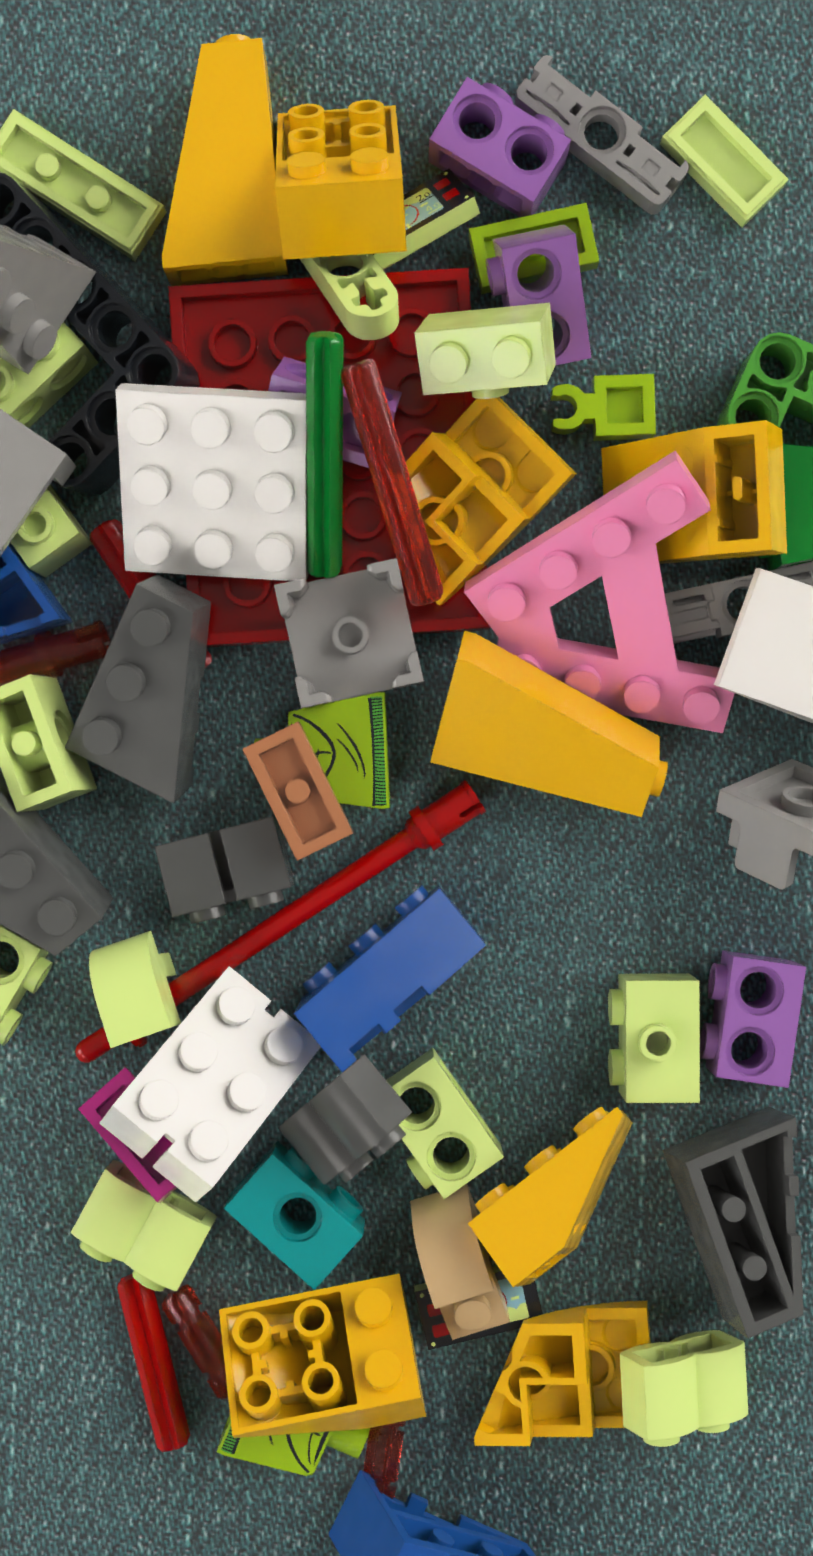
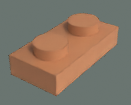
M299 721L243 748V752L297 861L354 833Z

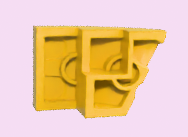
M500 397L476 399L446 433L432 432L392 477L400 505L405 508L410 521L409 531L414 546L421 553L432 585L430 589L432 598L438 605H442L465 585L466 581L484 568L577 474Z
M623 1301L562 1309L523 1320L474 1436L475 1446H531L533 1437H593L595 1428H625L623 1427L620 1353L635 1346L651 1343L648 1301Z

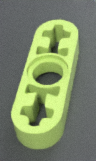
M372 254L300 259L346 330L352 336L362 340H378L389 336L396 330L399 324L398 293ZM342 266H353L360 269L357 273L348 276H337L330 273L333 269ZM366 295V303L368 305H360V298Z

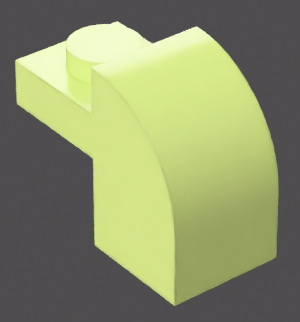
M151 931L91 951L89 956L91 984L110 1048L181 1024L167 978L176 975L170 953H158Z

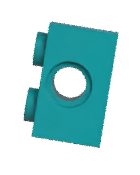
M278 1141L230 1193L224 1209L313 1290L322 1283L364 1235L365 1219L360 1215L363 1212L360 1203L340 1186H336L332 1190L326 1184L323 1185L293 1147L287 1150ZM293 1198H303L314 1206L316 1214L307 1221H296L287 1215L284 1204Z

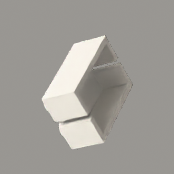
M230 966L100 1121L104 1128L142 1159L158 1143L162 1136L173 1144L160 1156L152 1167L195 1203L215 1186L321 1048L312 1035L282 1009L274 1017L266 1012L265 1008L271 1000Z

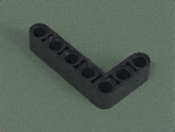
M0 173V224L11 228L17 233L39 237L47 243L53 241L55 248L96 271V274L90 281L92 282L90 295L82 303L77 301L66 318L115 372L49 442L65 452L73 462L83 452L87 456L86 468L81 475L75 478L74 472H72L63 486L54 480L52 482L57 486L90 497L101 495L110 489L120 478L118 434H115L114 423L117 417L116 389L121 383L155 385L156 376L160 370L170 365L172 367V375L167 386L199 387V375L193 364L43 202L5 173ZM14 200L12 210L6 217L2 218L6 206ZM131 324L132 332L128 341L122 346L117 347L118 333L124 326Z

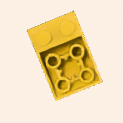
M360 100L351 103L347 109L324 110L322 106L317 104H301L290 108L288 113H278L275 193L283 260L407 251L403 175L396 105L384 106L382 102L377 100Z
M763 420L702 427L601 448L603 495L676 450L708 498L710 511L656 543L659 564L787 554L782 429L773 423Z
M599 1107L591 1112L573 1128L578 1138L563 1149H556L554 1145L547 1147L524 1166L529 1174L516 1186L511 1185L509 1187L502 1183L475 1204L480 1214L468 1222V1225L512 1287L531 1284L578 1247L633 1123L618 1107L610 1113L605 1111L603 1107Z
M399 1273L219 1309L231 1428L234 1438L368 1429L426 1417L406 1296Z

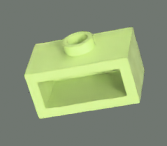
M550 302L428 314L414 333L423 395L472 391V397L476 399L497 398L508 394L509 388L547 385L556 365Z
M689 973L618 974V989H609L608 994L610 1025H619V1049H609L608 1055L610 1085H619V1093L626 1103H700L699 980Z

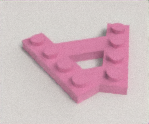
M676 450L465 582L464 593L498 636L497 646L621 715L718 733L724 732L735 693L714 685L720 667L677 660L657 553V542L711 510L708 498ZM602 576L616 648L557 638L551 606Z

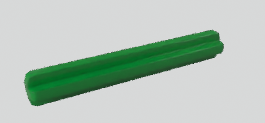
M331 331L312 332L306 341L307 570L313 577L325 578L338 576L342 567L344 339L341 334Z

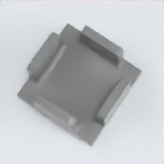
M790 759L719 790L716 812L732 819L728 844L737 848L735 856V866L737 869L781 890L793 884L799 850L813 856V767Z

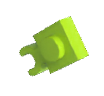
M654 374L594 376L591 381L592 393H583L581 389L571 384L557 385L551 390L550 401H568L573 405L575 414L570 418L553 419L551 431L556 434H570L577 431L582 424H593V441L648 439L656 435Z

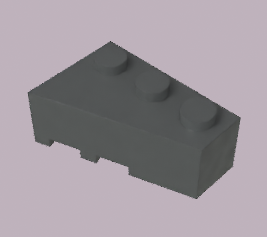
M158 574L136 584L65 745L66 749L172 803H175L193 785L194 767H192L195 734L199 728L200 713H197L200 681L204 677L211 601Z
M0 771V924L57 956L103 918L114 898L36 810L16 812L3 773Z
M771 1107L662 1150L722 1319L748 1339L803 1315L801 1235L796 1233L795 1196H799V1177L794 1174L792 1137H797V1121L795 1116Z

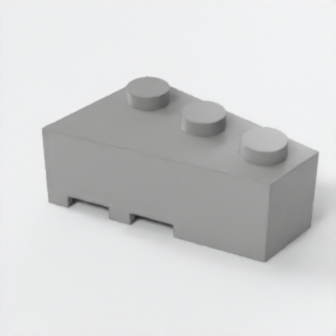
M1 224L0 358L29 374L36 362L46 357L52 350L57 338L58 329L96 274V271L39 237L17 233Z

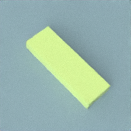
M15 109L12 110L1 127L0 173H5L39 198L44 204L133 261H136L167 213L162 203Z

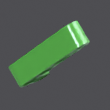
M781 332L769 334L762 338L742 363L719 415L717 426L736 424V412L740 410L751 411L757 415L760 421L767 420L778 427L781 426L786 413L813 424V344ZM771 356L778 359L784 366V378L777 380L765 375L760 366V357Z

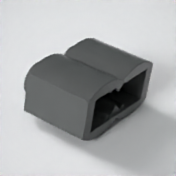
M364 1054L280 1125L278 1129L323 1185L337 1175L347 1183L373 1160L368 1153L369 1150L378 1159L406 1135L399 1124L412 1111Z

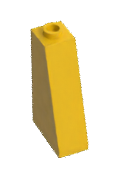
M230 34L220 37L216 43L201 44L161 256L163 270L171 286L289 275L287 260H283L275 193L276 145L268 66L262 38L250 39L245 35Z
M464 631L430 763L642 817L649 795L660 796L667 775L668 762L660 760V736L480 635Z

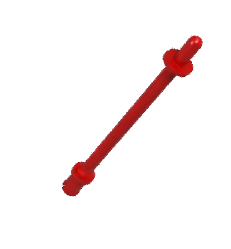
M466 780L462 781L459 786L422 810L419 806L410 810L408 813L411 817L406 820L403 830L168 983L175 1006H178L219 979L229 966L232 969L236 968L415 849L426 850L431 847L435 851L444 844L441 839L479 814L482 815L486 812ZM104 1026L77 1044L75 1055L79 1061L90 1063L113 1049L110 1048ZM147 1036L130 1041L134 1046L140 1048L148 1043Z

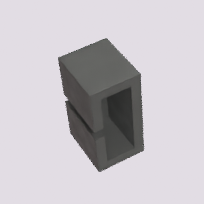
M275 816L154 846L172 917L189 913L191 924L225 916L224 904L247 899L249 909L283 901L282 889L290 888L295 884L282 830Z

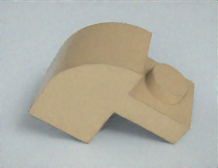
M465 1184L445 1199L437 1192L411 1200L413 1233L424 1279L434 1308H440L452 1340L509 1323L508 1307L489 1260V1254L468 1225V1222L479 1215L468 1185Z

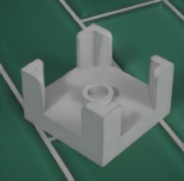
M397 558L366 565V570L338 575L334 578H325L307 582L306 579H298L274 585L280 614L285 619L297 673L295 683L301 708L424 682Z

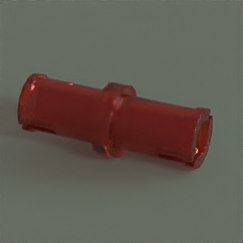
M101 620L94 621L93 624L52 635L50 631H43L35 634L34 641L0 650V686L29 674L45 675L53 678L61 677L63 669L104 658L109 648V645H105L104 642L110 641L105 625Z

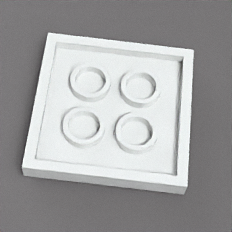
M121 383L116 389L125 571L280 581L307 580L309 572L307 570L306 393Z

